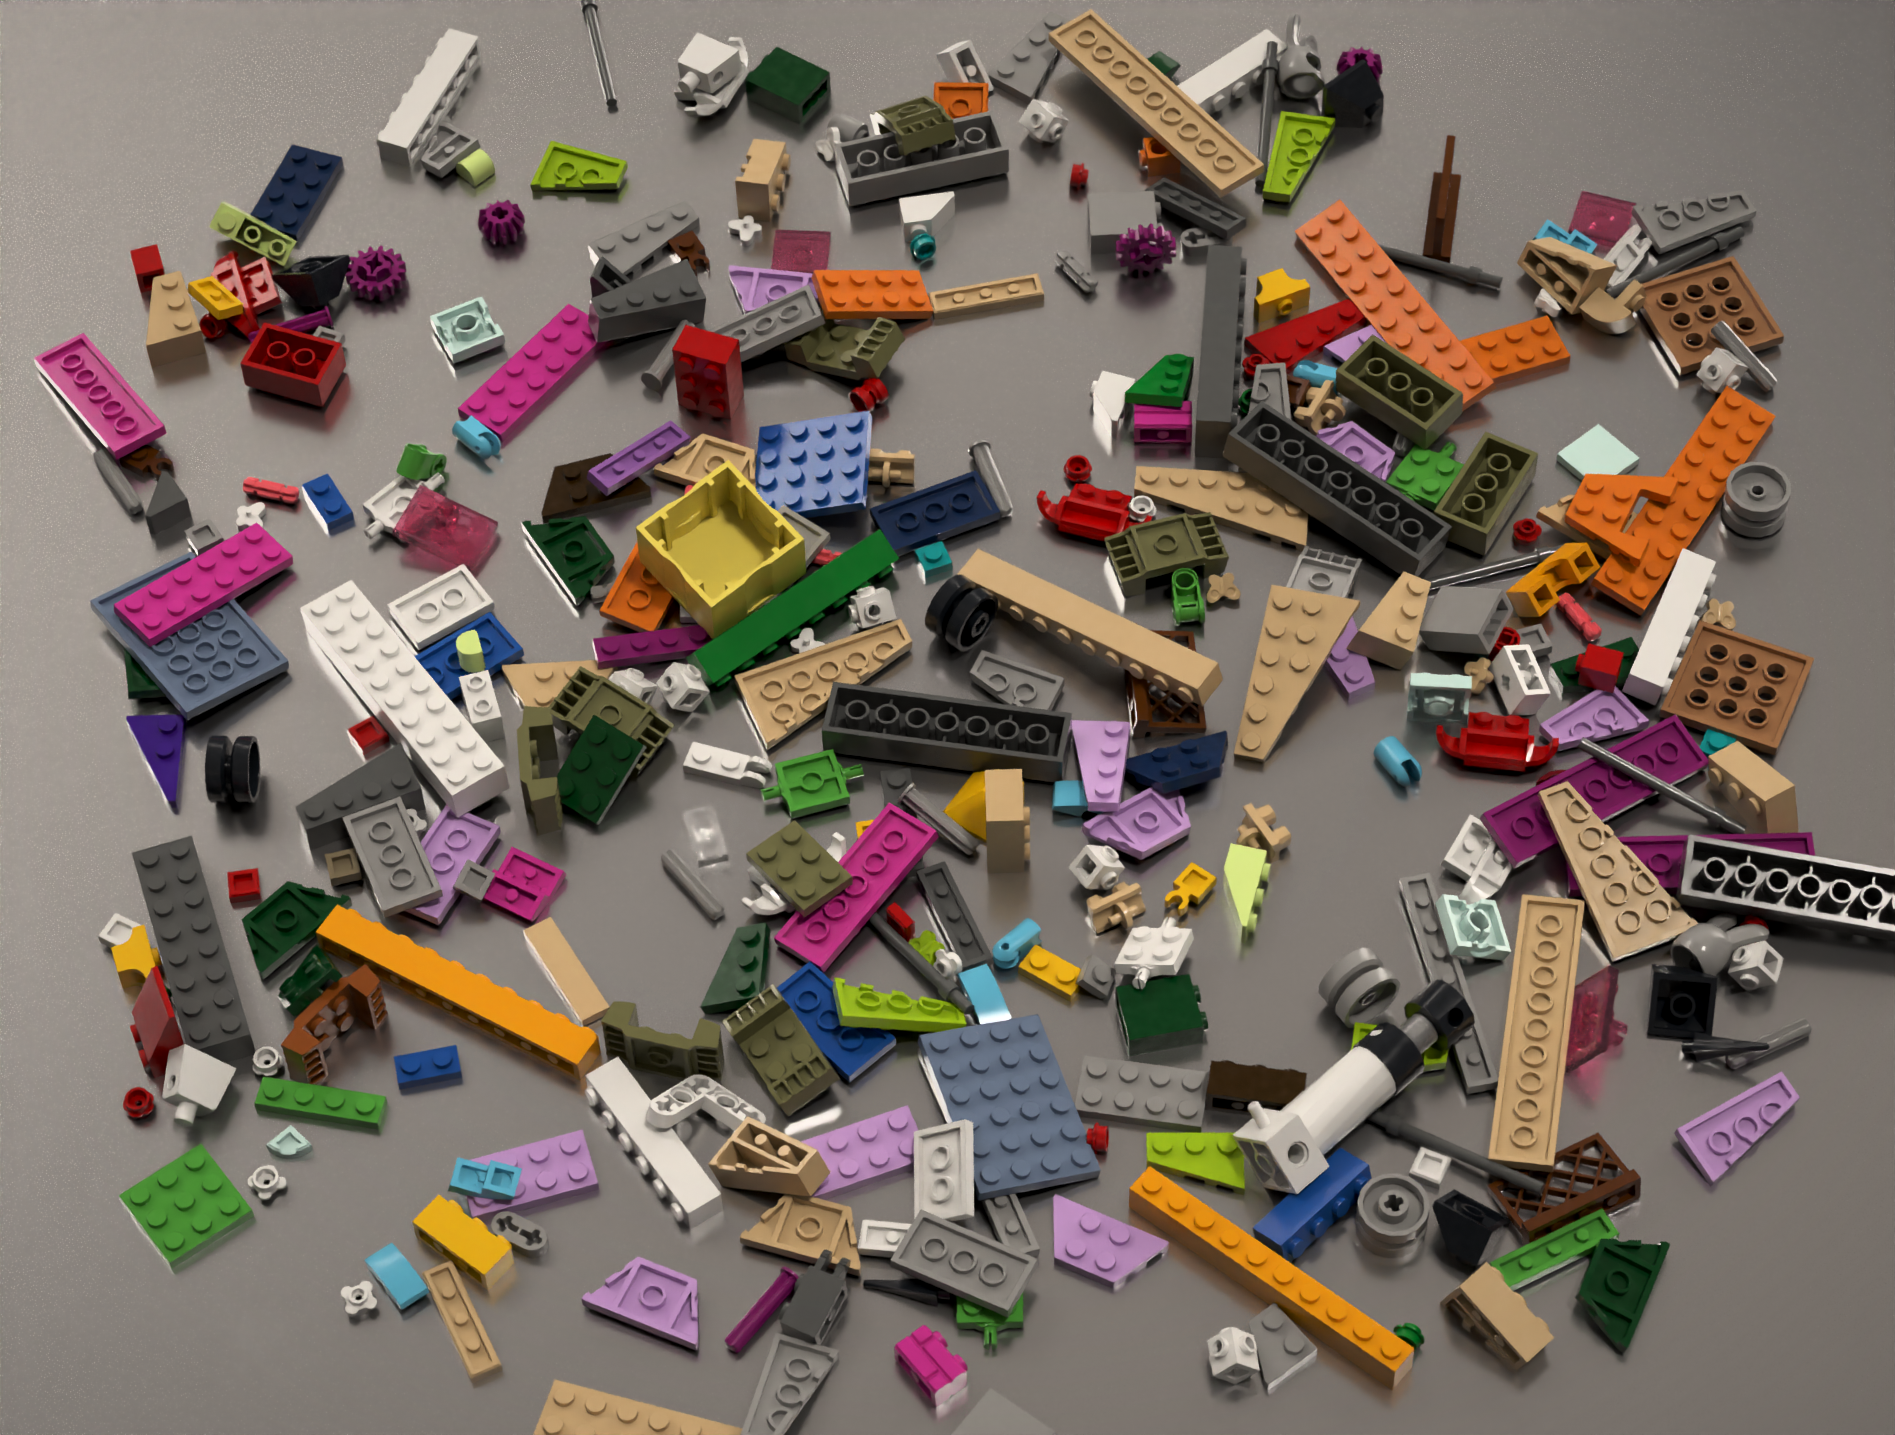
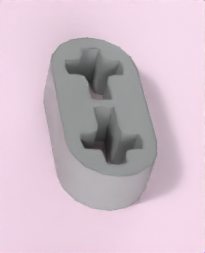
M1203 227L1191 228L1182 233L1180 249L1187 256L1207 255L1208 245L1232 246L1233 236L1225 239Z
M509 1211L500 1212L493 1217L491 1221L492 1234L496 1237L501 1235L507 1239L512 1245V1250L529 1258H539L547 1252L549 1248L548 1235L541 1226ZM512 1225V1230L506 1229L504 1232H501L500 1226ZM536 1237L539 1238V1244L534 1242L531 1246L528 1245L527 1239L535 1240Z

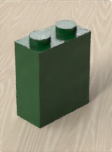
M777 46L770 54L764 56L761 63L754 71H750L745 79L747 99L798 124H801L831 91L830 72Z
M1190 974L1147 981L1143 989L1141 987L1137 989L1133 984L1115 987V1005L1129 1057L1203 1043L1204 1030H1208V1020L1205 1011L1200 1012L1198 1004L1201 1003L1200 990L1198 985L1192 984Z

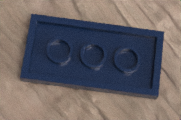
M292 144L250 215L298 242L342 168V157Z
M975 470L870 508V517L877 529L882 531L897 556L998 520L1000 519V510Z

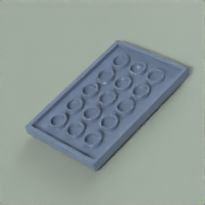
M192 552L90 600L91 610L187 720L289 669L287 658L234 599L151 647L114 613L113 604L194 559L196 556Z
M1038 1014L919 1036L918 1045L948 1123L964 1119L973 1122L974 1192L977 1200L1099 1177L1101 1169L1091 1145L1087 1144V1134Z

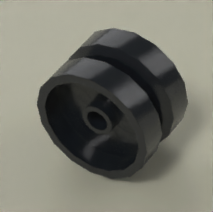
M962 574L955 575L948 579L933 597L927 609L925 627L939 638H946V641L959 651H968L984 637L991 627L997 613L998 599L986 589L977 588V585Z
M211 736L209 738L205 758V784L208 800L211 803H227L232 793L238 803H254L256 801L260 784V753L255 736H239L234 744H232L228 736Z

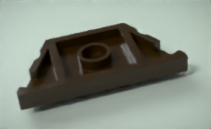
M611 453L555 466L541 512L543 524L548 523L549 519H564L652 497L650 486L637 477L608 496L601 492L587 479V474L590 469L613 456Z

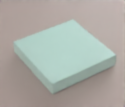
M1599 424L1558 452L1556 458L1559 463L1581 481L1585 474L1624 475L1636 467L1640 459Z

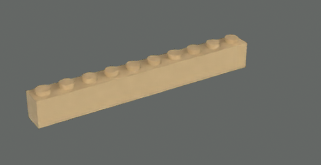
M980 549L975 551L957 574H962L972 580L977 585V588H984L994 594L998 599L997 610L1001 609L1008 612L1018 621L1024 620L1033 624L1037 630L1043 633L1047 631L1057 636L1063 643H1072L1080 647L1088 655L1093 656L1095 654L1105 659L1113 667L1120 666L1138 679H1147L1163 691L1169 690L1176 693L1182 700L1188 703L1194 702L1203 706L1223 681L1218 662Z

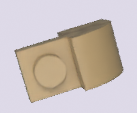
M1634 279L1616 299L1598 287L1579 308L1583 319L1597 330L1607 334H1619L1628 331L1636 325L1632 313L1641 309L1647 296L1643 285Z

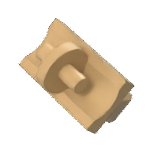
M1325 380L1321 388L1310 387L1306 393V401L1309 407H1298L1294 413L1296 423L1299 426L1308 427L1309 432L1314 436L1317 435L1318 430L1324 429L1327 423H1331L1332 420L1340 421L1346 414V409L1342 405L1343 400L1334 393V382L1330 380Z
M870 449L868 481L883 482V487H889L890 482L914 484L915 454H911L907 450H899L897 453H885L881 449Z
M1252 803L1243 806L1246 816L1242 820L1243 825L1237 829L1240 836L1237 838L1236 844L1266 850L1270 863L1279 860L1280 850L1291 844V833L1285 826L1271 831L1269 826L1276 823V815L1269 804L1256 809Z
M1122 882L1114 886L1111 890V895L1102 898L1096 894L1086 900L1092 927L1097 934L1119 923L1125 929L1133 926L1132 917L1146 911L1141 896L1142 889L1138 883L1129 886Z

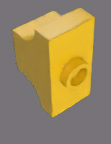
M1283 268L1257 277L1253 316L1258 323L1308 306L1310 285L1306 279L1296 280L1290 278Z
M145 925L133 927L132 935L128 941L111 947L123 989L132 986H144L151 968L162 965L158 948L151 949Z

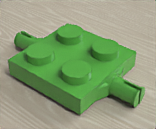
M1446 442L1438 453L1428 449L1425 450L1415 444L1386 483L1417 504L1435 510L1464 464L1450 459V456L1457 449L1453 443L1450 445V442Z
M830 749L775 763L778 785L760 789L763 802L781 797L787 804L792 819L850 804L846 780L864 776L861 764L843 768L837 761L834 750Z
M1023 1293L1009 1317L957 1296V1329H976L984 1332L983 1348L986 1350H990V1338L992 1350L997 1349V1331L1006 1328H1024Z

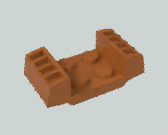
M366 964L348 977H342L336 983L333 982L294 1020L293 1030L281 1043L291 1079L301 1083L317 1085L329 1075L323 1052L328 1049L332 1040L338 1034L349 1029L356 1017L376 1030L388 1015L381 982Z

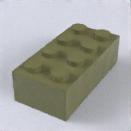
M1373 334L1336 370L1337 392L1425 450L1462 414L1463 393Z
M1485 431L1434 511L1435 516L1452 526L1448 541L1485 556L1535 477L1538 453Z

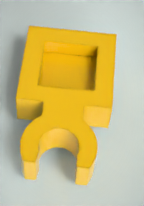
M1191 862L1173 882L1174 891L1166 895L1165 907L1168 908L1172 903L1179 902L1178 915L1183 916L1188 911L1189 901L1191 900L1199 904L1216 885L1217 877Z

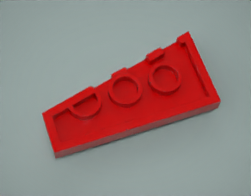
M1349 299L1245 337L1244 345L1254 354H1261L1264 358H1267L1270 364L1285 363L1286 375L1294 371L1300 361L1311 360L1323 352L1325 345L1349 335L1367 323V320L1357 306Z

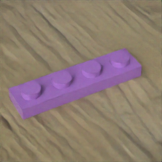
M670 420L590 469L587 479L608 496L658 463L669 458L680 448L688 446L691 437Z

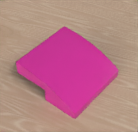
M511 847L499 870L493 869L492 872L496 874L483 899L533 922L555 895L565 879L566 873L519 849Z

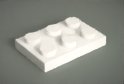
M464 564L387 604L390 614L418 650L495 609L493 600Z
M964 1119L914 1131V1220L920 1210L950 1222L974 1217L973 1122Z

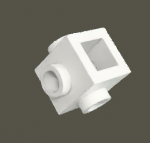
M1032 99L1019 122L1030 131L1029 136L1037 142L1043 143V141L1055 143L1063 135L1064 128L1069 120L1061 114L1063 110L1056 104Z
M1716 347L1712 354L1702 361L1701 369L1696 375L1704 381L1702 386L1710 393L1716 395L1717 392L1722 393L1726 386L1733 390L1737 389L1741 383V377L1749 367L1729 350Z
M874 586L864 587L857 590L858 595L850 596L852 605H848V612L853 623L856 622L861 628L869 630L883 625L884 622L897 619L890 591L884 587L874 589Z
M673 662L656 682L663 693V699L671 708L693 712L710 692L701 678V672L691 664L686 665Z
M634 668L615 671L608 679L650 705L658 687L645 679L641 671Z
M1086 845L1068 867L1080 883L1090 890L1110 889L1118 882L1119 875L1125 869L1124 865L1118 860L1119 855L1114 849L1109 846Z
M1765 940L1744 945L1734 951L1728 974L1746 991L1777 984L1784 958Z
M1228 1327L1221 1330L1218 1335L1207 1340L1209 1360L1214 1377L1237 1384L1260 1371L1254 1335L1241 1331L1236 1327Z

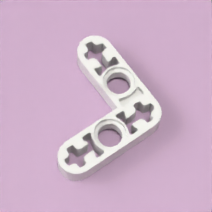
M701 1074L688 1077L652 1099L646 1116L652 1125L660 1128H669L697 1110L703 1109L734 1131H736L747 1116L765 1124L766 1120L761 1111L713 1079Z

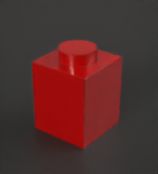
M157 244L130 250L140 293L152 291L153 278L165 275Z
M1588 643L1585 655L1579 654L1575 666V671L1580 672L1578 684L1613 693L1621 671L1624 652Z

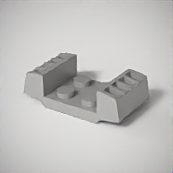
M1305 546L1297 559L1286 587L1348 598L1349 594H1354L1362 559L1350 558L1347 555L1342 556L1334 552L1329 553L1322 551V549L1317 550Z

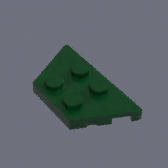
M586 516L571 517L570 519H549V524L531 525V521L522 522L524 533L576 606L581 604L590 593V588L596 586L615 563L613 553Z
M287 881L242 919V923L260 977L265 979L314 938L317 929L336 905L345 909L351 907V898L343 894L341 898L326 895L325 890L314 887L306 888L302 884Z
M316 944L295 973L282 983L279 988L280 993L277 996L285 1009L295 1017L323 993L321 988L330 979L336 983L342 977V974L327 953Z
M1601 1238L1595 1247L1575 1295L1576 1300L1617 1349L1623 1353L1630 1345L1670 1247L1668 1242L1660 1241L1657 1245L1641 1244V1240L1620 1242L1617 1239Z

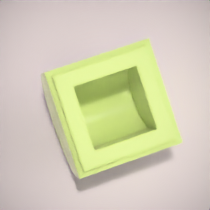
M477 149L456 164V171L475 187L494 174L495 167L488 154L481 149Z
M470 630L462 633L456 640L460 666L467 672L484 671V668H486L477 631Z

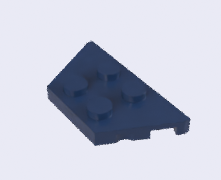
M1225 730L1197 739L1184 740L1177 745L1157 748L1152 752L1128 758L1125 774L1135 775L1137 783L1151 786L1153 790L1163 794L1221 777L1222 764L1225 760V746H1228L1227 732Z

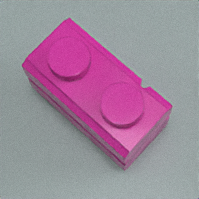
M1183 401L1182 407L1134 403V442L1192 443V401Z
M922 1325L912 1332L910 1336L905 1337L895 1345V1360L929 1400L938 1407L949 1399L951 1395L956 1394L966 1386V1371H968V1367L958 1354L952 1356L946 1349L948 1347L947 1342L938 1331L932 1333L926 1325Z

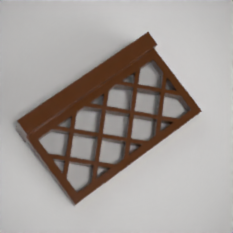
M1447 135L1442 173H1433L1422 255L1450 263L1461 182V175L1452 174L1456 137L1453 135Z
M1150 630L1171 641H1187V648L1196 652L1193 631ZM1124 669L1132 738H1144L1146 732H1206L1204 705L1200 706L1194 702L1188 703L1182 700L1178 694L1169 690L1163 691L1166 695L1157 700L1149 693V690L1154 686L1153 682L1150 681L1148 683L1149 680L1144 678L1138 679L1128 670ZM1170 698L1182 706L1176 713L1164 705ZM1159 710L1169 719L1166 722H1153L1152 714ZM1188 711L1197 718L1198 723H1187L1180 716Z
M1599 1133L1556 1152L1553 1172L1518 1170V1172L1529 1177L1535 1174L1548 1176L1540 1203L1523 1200L1524 1193L1528 1190L1506 1180L1499 1179L1487 1185L1488 1193L1522 1235L1524 1246L1601 1208L1608 1214L1641 1198V1177L1634 1169L1628 1170ZM1597 1146L1602 1152L1601 1159L1583 1156L1585 1150ZM1562 1161L1576 1163L1573 1172L1556 1169V1165ZM1580 1165L1598 1167L1596 1177L1578 1173ZM1603 1168L1615 1170L1620 1174V1176L1614 1179L1601 1178ZM1553 1177L1570 1180L1568 1190L1550 1187ZM1575 1182L1593 1185L1591 1190L1584 1193L1573 1191ZM1508 1187L1520 1190L1517 1199L1505 1197L1500 1191ZM1548 1195L1565 1198V1202L1557 1206L1545 1204ZM1521 1208L1536 1211L1537 1215L1523 1222L1518 1213Z

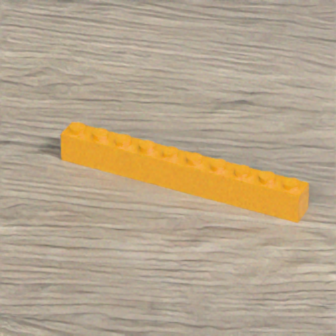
M336 905L316 931L319 946L325 952L357 968L366 964L379 979L579 1081H581L601 1053L599 1038L592 1029L585 1026L581 1028L570 1022L566 1016L560 1013L554 1014L544 1009L537 1001H528L518 996L511 988H502L492 983L485 975L480 973L476 975L466 970L459 962L454 960L450 962L440 957L435 950L429 947L423 948L415 944L409 937L403 934L397 935L389 931L380 922H371L363 918L354 909L349 908L347 910Z
M1149 1166L1129 1188V1208L1267 1304L1272 1305L1275 1302L1293 1322L1391 1390L1398 1385L1412 1368L1415 1348Z

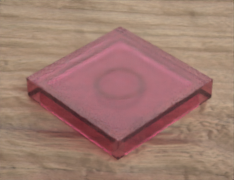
M1582 191L1568 233L1571 234L1576 229L1597 244L1614 247L1619 239L1628 231L1633 218L1631 210L1633 206H1636V203Z
M775 230L771 269L813 273L814 270H828L831 231Z

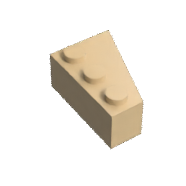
M753 139L746 155L748 162L741 166V172H744L743 177L737 176L735 180L738 218L744 219L745 216L750 215L754 220L771 222L773 212L779 210L780 195L778 194L779 191L784 190V171H789L791 155L786 152V142Z
M1552 237L1528 241L1517 262L1526 273L1572 315L1581 313L1579 307L1598 287L1603 291L1605 290L1617 267L1616 264Z
M181 271L153 278L146 340L151 368L206 353L202 332Z
M1403 572L1346 649L1401 670L1414 653L1431 582Z
M1739 741L1708 756V776L1710 781L1720 790L1757 834L1799 832L1795 785Z
M1022 769L985 770L987 873L1024 872V860H1030V808L1023 807Z
M749 1116L745 1118L708 1163L723 1187L809 1197L813 1195L830 1174V1170L817 1149Z
M1486 1262L1446 1296L1440 1304L1446 1309L1453 1306L1465 1317L1462 1323L1466 1327L1471 1329L1476 1326L1489 1338L1486 1340V1344L1514 1369L1518 1370L1529 1362L1554 1337L1550 1333V1329L1545 1321L1535 1317L1527 1308L1525 1299L1519 1293L1513 1292L1504 1282L1505 1279L1502 1273Z

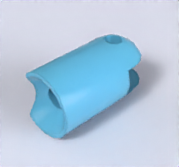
M1303 360L1297 364L1293 371L1294 377L1309 380L1311 386L1321 388L1325 380L1333 381L1334 393L1336 395L1340 394L1336 391V370L1338 368L1314 363L1310 360Z
M472 415L466 421H456L452 434L479 457L488 459L491 454L497 455L501 449L499 438Z
M1386 737L1377 744L1373 752L1374 757L1397 783L1406 787L1410 786V779L1406 769L1415 781H1420L1422 777L1421 765L1396 737Z
M1026 918L993 946L994 963L1004 969L1015 966L1020 959L1030 952L1035 944L1039 945L1042 942L1039 939L1042 931L1041 928L1032 919Z

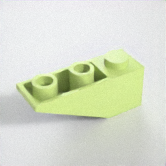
M225 201L221 202L209 226L213 230L285 266L297 242Z
M1231 843L1224 866L1223 887L1240 941L1246 944L1248 932L1254 933L1258 915L1254 914L1255 906L1261 907L1264 889H1261L1262 881L1268 882L1271 864L1266 863V850Z

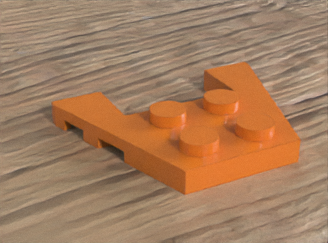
M1585 474L1565 514V523L1594 541L1599 539L1609 545L1610 551L1617 555L1619 553L1630 558L1629 562L1639 567L1648 550L1649 540L1622 532L1640 496L1670 505L1679 486V478Z

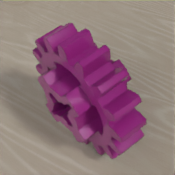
M1139 224L1137 230L1128 228V235L1120 234V241L1115 242L1116 259L1120 261L1121 267L1128 266V272L1138 269V273L1142 274L1144 270H1148L1150 273H1153L1155 268L1163 270V264H1171V257H1176L1175 237H1172L1170 230L1164 232V226L1154 229L1153 224H1149L1148 228Z
M369 246L366 253L361 250L357 251L358 258L350 257V264L345 275L347 285H350L352 292L358 291L360 298L368 294L369 300H373L375 295H379L380 299H384V294L387 292L393 296L395 295L394 288L402 289V281L407 279L405 261H402L400 253L394 255L392 248L385 252L383 246H379L378 250L373 251V248Z

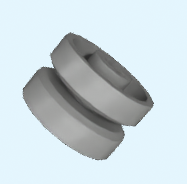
M1748 462L1732 470L1726 481L1725 494L1722 501V517L1726 524L1735 532L1747 537H1764L1780 529L1786 519L1787 505L1791 496V483L1786 474L1776 466L1765 462Z
M1360 948L1342 957L1328 970L1319 984L1318 993L1331 1008H1336L1335 1013L1348 1028H1354L1355 1022L1368 1024L1381 1015L1398 995L1400 982L1388 968H1383L1382 961L1370 948Z
M1398 1173L1381 1174L1370 1179L1365 1184L1357 1201L1355 1226L1357 1237L1366 1249L1375 1255L1385 1258H1402L1418 1249L1423 1243L1427 1232L1430 1211L1428 1195L1423 1187L1411 1177Z

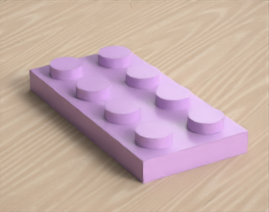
M446 804L421 841L442 889L443 896L404 911L440 925L461 893L452 887L465 862L469 859L480 865L500 835V826L470 813H465L457 818Z
M908 1105L801 1141L817 1149L830 1170V1174L813 1193L812 1197L826 1200L913 1170L914 1131H918V1128Z
M583 1129L470 1159V1161L488 1166L490 1161L493 1160L522 1168L513 1200L488 1199L466 1195L472 1219L476 1217L484 1221L492 1219L496 1214L503 1211L514 1213L599 1190Z

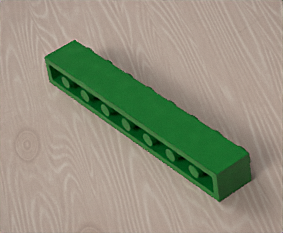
M879 529L687 656L686 660L701 672V678L706 686L714 683L716 687H719L732 678L729 672L737 667L740 672L755 663L752 658L759 652L763 656L778 647L777 640L783 636L786 640H789L802 631L799 627L801 624L808 621L811 625L825 616L822 610L829 605L833 609L837 608L848 600L845 596L847 593L854 590L857 594L858 589L871 585L868 579L874 575L881 578L892 571L894 568L891 564L897 561L899 557Z

